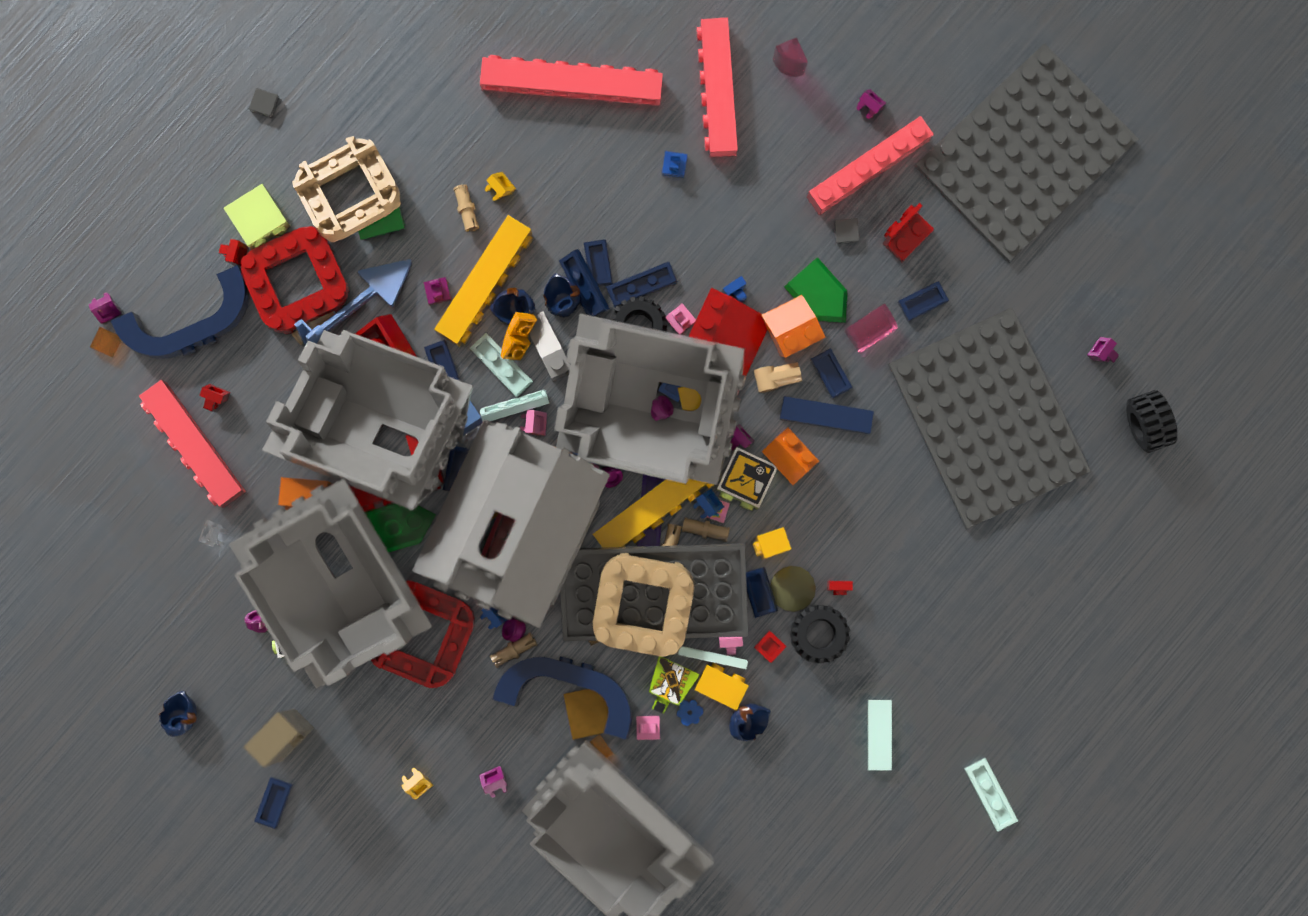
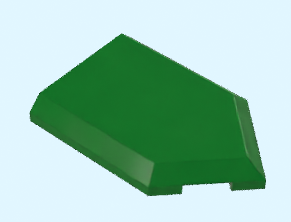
M818 257L784 286L793 298L800 295L804 297L818 321L846 323L848 290Z
M396 503L364 512L388 553L420 544L436 514L419 505L412 510Z

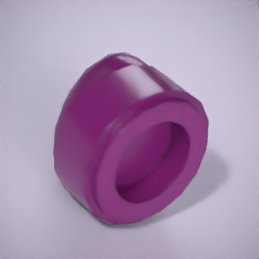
M661 395L652 401L651 417L655 421L664 420L673 415V405L667 397Z
M605 466L600 469L610 474L605 485L607 488L617 486L623 479V473L619 468Z
M256 610L248 613L244 618L249 630L258 633L268 631Z
M514 618L508 619L502 627L503 638L511 642H516L526 632L525 623Z

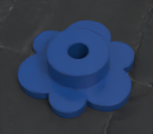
M683 700L679 705L680 710L677 711V716L681 718V723L685 726L691 723L697 724L699 717L703 715V708L697 706L695 700L690 702Z

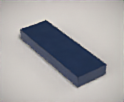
M576 249L559 260L567 278L572 279L580 290V303L586 315L598 317L608 311L610 308L580 250Z
M668 261L606 286L614 308H616V306L619 307L622 301L630 300V297H635V299L640 298V296L645 297L678 282Z

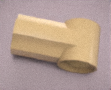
M798 362L778 367L767 366L754 370L759 393L773 391L781 386L802 382Z

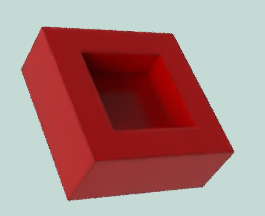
M827 581V591H833V595H847V591L853 590V581Z
M769 630L754 648L772 663L786 648V645Z

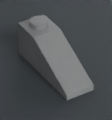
M542 311L534 315L537 322L529 335L552 382L568 375L571 365L566 362L567 357Z

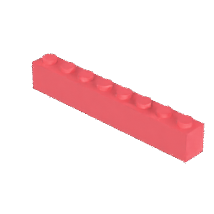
M489 55L488 58L482 57L480 86L482 90L660 106L663 73H658L659 71L655 69L636 71L633 67H623V69H614L610 65L591 67L588 63H579L577 66L569 65L565 61L546 63L545 60L534 59L532 62L524 61L520 57H511L510 60L502 59V57L497 55Z

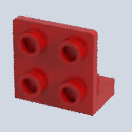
M921 203L916 207L911 205L899 219L901 222L895 221L884 234L886 239L883 245L901 262L934 230L918 214L923 207Z

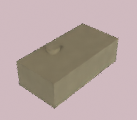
M296 709L277 712L244 748L263 767L282 762L314 727Z

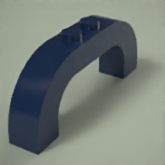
M236 265L216 274L222 286L224 296L222 305L215 314L163 337L149 336L145 332L138 315L134 312H129L113 319L111 323L124 344L146 357L168 359L181 354L183 356L190 355L199 346L204 345L206 347L216 343V339L231 332L243 319L249 303V290L243 279L241 268Z
M562 656L559 657V660L547 657L528 658L510 667L496 686L492 700L512 706H518L526 684L532 679L541 676L596 691L605 699L608 706V719L604 733L622 739L629 738L632 726L630 700L624 689L614 679L594 671L595 666L582 663L581 667L572 664V659Z

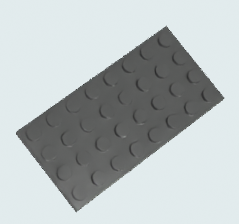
M745 544L580 548L560 590L563 641H597L593 630V618L601 574L605 564L611 558L621 553H629V556L673 564L677 562L684 565L683 567L691 573L694 580V592L685 638L748 637ZM624 580L617 623L663 631L670 588Z

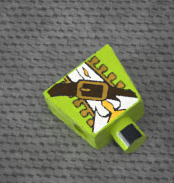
M659 656L649 689L650 693L657 696L652 709L665 714L670 702L679 706L699 677V674Z

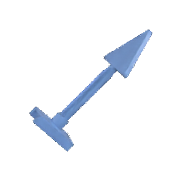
M407 259L359 270V276L370 286L368 289L322 325H317L314 329H311L302 319L294 324L304 346H306L308 341L317 344L324 330L331 331L375 295H379L390 307H393L412 265L411 260Z

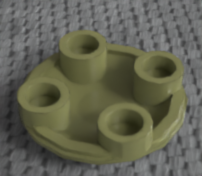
M789 566L782 568L774 575L771 581V589L776 604L785 611L796 612L803 610L811 604L815 597L816 586L814 579L808 571L801 567Z

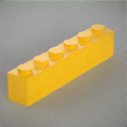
M507 215L434 330L437 334L458 347L462 343H467L472 335V332H470L474 324L478 325L484 316L482 311L486 305L490 306L496 298L495 291L498 286L502 287L509 277L507 272L511 267H516L521 258L519 256L523 248L527 249L531 244L533 237H531L532 231L529 227Z
M666 479L594 532L593 536L602 548L625 547L631 541L635 544L646 536L643 532L650 527L653 530L664 523L663 517L669 513L671 516L675 515L682 509V503L686 500L692 502L701 495L699 491L707 486L709 489L714 484L692 479L685 484Z

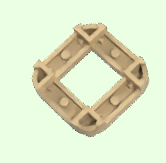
M349 137L346 139L347 145L309 165L306 161L302 162L299 165L300 170L297 172L295 180L292 181L293 187L299 195L313 225L319 234L328 239L329 242H336L389 215L399 208L401 204L399 188L376 146L370 139ZM360 165L375 194L335 215L320 186Z
M621 553L611 558L605 564L600 578L593 618V630L596 639L612 648L656 656L676 654L685 641L694 592V580L691 573L683 567L684 565L677 562L673 564L629 556V553ZM624 580L670 588L663 631L617 623Z

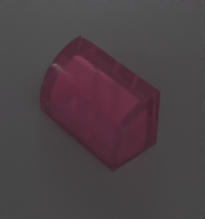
M797 37L775 47L773 61L779 71L792 77L804 75L808 61Z
M884 303L849 326L845 333L859 354H861L897 330V324Z

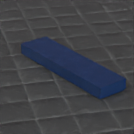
M784 396L780 420L870 434L874 411Z

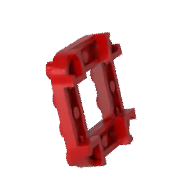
M313 226L301 227L252 249L241 259V273L262 321L269 329L275 332L292 334L294 329H296L294 324L300 319L307 324L333 311L337 313L343 308L342 306L348 298L349 286L336 261L330 244ZM307 252L323 289L282 307L269 279L267 270Z
M405 581L422 610L451 621L434 664L398 649L387 655L384 652L371 659V662L379 669L386 670L427 688L444 686L454 677L475 624L474 612L468 604L460 599L414 581Z

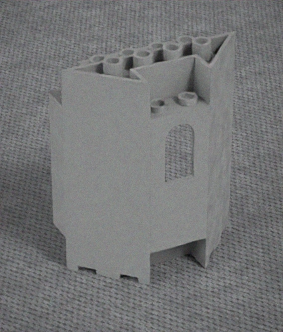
M580 314L576 336L570 339L566 362L571 363L564 404L558 408L554 430L559 431L556 448L562 450L565 447L570 452L577 453L578 457L601 465L685 484L692 479L717 485L725 457L730 456L732 448L730 441L736 428V421L733 420L734 412L739 411L741 398H737L740 389H743L745 383V376L743 375L744 349ZM659 382L694 389L701 396V405L694 411L673 407V415L667 419L655 421L651 417L652 401L657 397Z
M324 330L317 344L308 341L298 359L304 370L286 405L276 401L266 421L272 432L262 451L335 480L341 481L344 479L348 485L413 510L442 484L438 474L447 464V455L450 449H454L457 442L462 443L473 386L448 377L442 366L345 330L342 331L340 336ZM382 425L415 437L419 443L414 454L402 456L374 445L373 443Z
M483 420L412 571L435 581L433 585L444 591L450 588L456 591V596L464 600H468L469 597L477 600L476 605L486 610H489L490 607L499 610L497 614L510 620L513 616L540 628L550 604L554 605L595 517L600 506L599 498L610 474L593 467V464L585 459L570 454V450L565 447L562 450L524 434L518 427L513 429L505 424H494L488 420ZM497 511L515 519L516 521L500 555L494 559L483 558L479 553V544L494 512Z
M344 479L326 488L323 485L310 492L312 496L305 500L304 496L291 503L292 508L286 510L285 507H282L272 513L273 518L267 521L266 518L259 520L253 524L255 529L229 544L241 564L242 570L235 574L237 580L293 672L304 668L316 689L324 684L329 686L346 677L354 668L384 652L386 655L406 645L412 637L432 627ZM323 532L330 533L335 537L353 567L336 578L316 545L317 536Z
M588 740L580 748L576 745L566 757L548 774L545 780L536 787L535 791L537 794L522 809V812L528 817L526 821L536 829L533 832L535 838L530 845L606 916H618L623 911L628 916H659L675 897L680 899L693 887L701 874L714 864L712 855Z

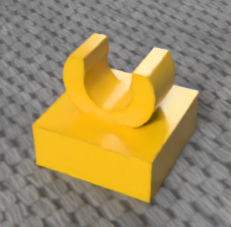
M503 172L492 174L486 180L489 184L486 186L485 191L488 192L494 189L496 195L492 198L493 201L511 195L516 190L515 186Z
M412 768L411 770L414 775L410 779L403 776L402 781L404 784L401 786L408 795L416 800L431 788L433 784L423 773Z

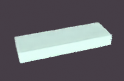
M487 333L470 347V350L516 398L533 383L513 360L501 357L502 349Z
M546 390L537 391L481 408L482 421H493L549 404Z
M684 646L678 650V655L742 669L747 668L748 661L745 659Z
M868 700V770H892V700Z
M986 758L964 768L996 831L999 832L1018 822Z

